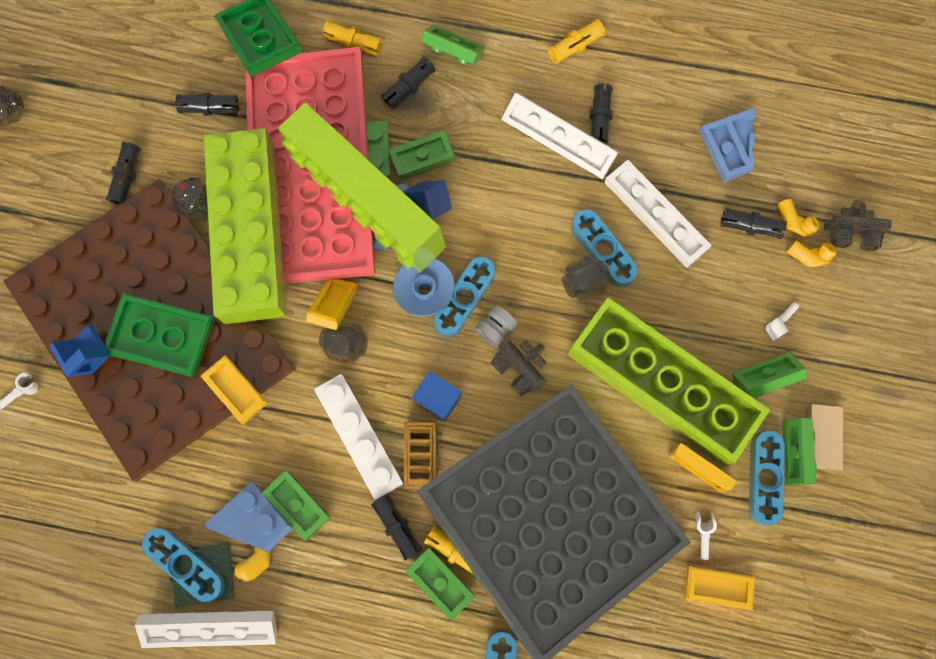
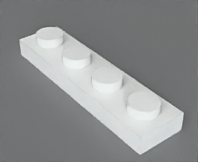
M519 93L514 94L501 119L601 179L606 176L619 153L617 150Z
M629 160L625 161L606 177L604 183L686 268L691 266L710 249L712 245Z
M340 374L315 388L314 390L373 498L377 500L404 485L344 376Z
M274 611L139 614L135 623L142 648L276 644L278 635Z

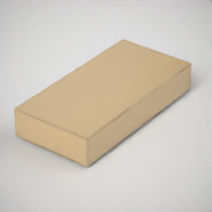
M817 404L808 405V418H812L813 430L815 432L814 456L817 469L843 471V407Z

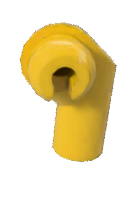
M787 199L777 204L782 219L787 222L786 229L803 237L811 236L813 232L819 229V222L815 217L804 218L797 215L792 199Z
M797 240L787 250L788 254L807 267L827 265L833 261V257L837 252L835 246L830 243H823L821 247L808 249Z
M254 547V554L235 566L236 577L246 582L256 579L268 569L271 550L266 552Z

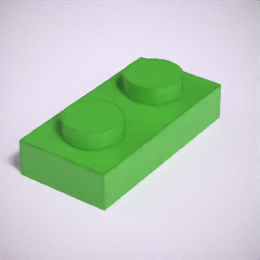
M436 25L425 29L421 42L428 44L432 51L449 53L455 56V60L467 65L474 64L480 60L485 50V46Z
M367 121L369 161L390 179L388 121Z
M445 130L389 149V155L399 180L455 161V155Z
M790 352L733 372L732 376L733 383L738 388L755 398L806 379L807 370Z
M797 418L783 421L786 485L816 484L817 465L814 456L815 432L813 430L812 418Z
M287 470L262 492L266 499L304 541L309 540L331 519Z
M430 548L405 571L450 621L475 598L474 594Z

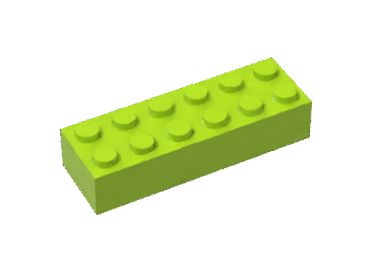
M306 102L278 127L284 138L281 144L290 153V158L301 169L306 167L311 172V178L321 188L326 186L332 192V198L342 208L348 206L354 213L352 215L363 228L366 229L369 226L375 233L374 237L383 247L388 249L391 246L397 254L396 258L408 270L413 267L421 273L446 248L441 227Z
M266 128L204 135L214 316L224 324L287 317L274 143Z
M609 297L567 354L723 466L736 463L770 412V409Z

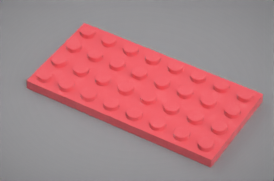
M361 47L300 53L251 78L246 71L247 130L266 128L274 143L284 284L376 275L374 235L369 226L366 229L363 228L352 216L354 213L348 206L342 208L332 198V192L326 186L321 188L311 178V172L306 167L301 169L290 158V153L281 144L284 138L278 130V127L306 102L369 161L363 52Z

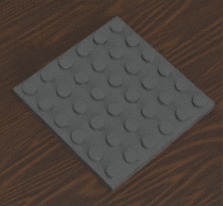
M572 384L417 491L532 659H551L691 543Z

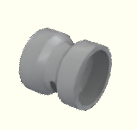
M494 305L489 310L487 319L480 321L474 330L488 344L499 348L504 342V336L507 332H512L518 323L506 310L498 305Z

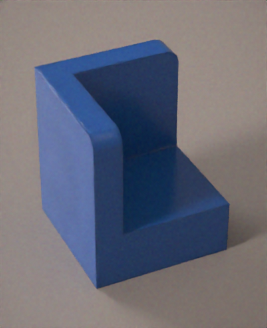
M446 180L422 181L403 191L432 220L452 208Z
M86 326L72 340L54 341L50 345V349L66 377L93 374L111 356L94 326Z
M429 372L412 396L414 403L445 422L462 398V391L433 372Z

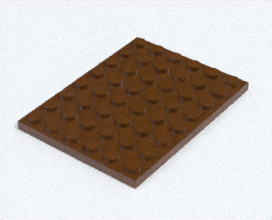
M160 178L3 281L65 377L66 375L50 349V345L54 341L74 339L86 326H94L101 340L105 343L123 293L210 315L215 318L196 378L110 356L93 374L66 377L132 481H139L233 415L201 377L205 371L224 355L229 357L260 394L295 371V368L261 320L224 324L214 316L210 248Z

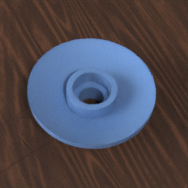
M434 259L421 273L413 267L408 270L402 266L397 272L393 283V293L398 305L407 313L420 317L431 316L442 311L450 303L455 290L454 278L450 269L437 259ZM423 287H430L431 290L428 294L423 295L420 293Z

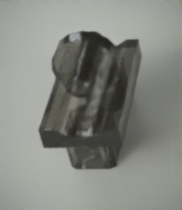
M855 200L851 208L842 207L841 214H835L831 222L824 223V232L830 233L832 245L838 248H846L853 244V236H860V249L864 251H876L881 248L884 234L891 229V220L874 218V211L866 210V204L863 200Z
M504 340L498 346L500 351L493 358L491 364L501 374H505L513 365L519 370L521 374L511 383L512 388L520 396H523L534 388L538 389L545 385L548 380L531 363L533 361L539 369H542L547 364L540 356L545 350L543 344L540 343L533 348L525 340L520 345L521 349L527 354L525 356L512 340Z

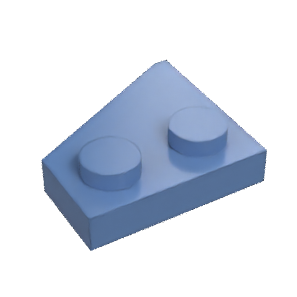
M755 108L703 125L699 130L722 182L746 175L754 168L752 147L755 144V133H753V120L756 117Z
M253 481L205 524L206 528L213 532L231 537L242 543H247L266 552H269L293 529L262 494L261 488Z

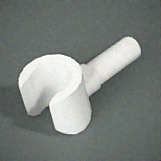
M793 302L782 315L765 326L766 332L773 341L789 331L784 322L799 308L797 303Z
M21 373L16 377V388L0 400V409H3L22 394L32 395L38 391L39 385L36 382L31 383L28 387H24V384L33 377L30 373Z
M697 511L695 521L697 529L701 532L700 558L708 560L710 534L716 530L717 523L712 511L711 519L707 523L701 522L700 511Z

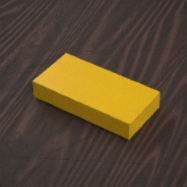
M328 279L307 312L306 321L337 330L357 294L358 284L343 279Z
M226 355L201 375L202 379L243 425L268 404Z
M682 443L675 445L668 454L669 458L719 492L731 491L737 482Z
M687 566L684 599L753 611L755 576Z

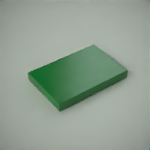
M245 0L214 15L219 27L250 78L303 52L300 43L271 0Z
M123 293L104 345L113 357L196 378L215 318L210 315Z

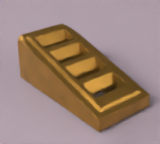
M405 422L404 489H420L436 478L437 423ZM412 433H430V439H412ZM412 446L430 447V452H411ZM411 460H430V466H411ZM411 473H429V479H411Z

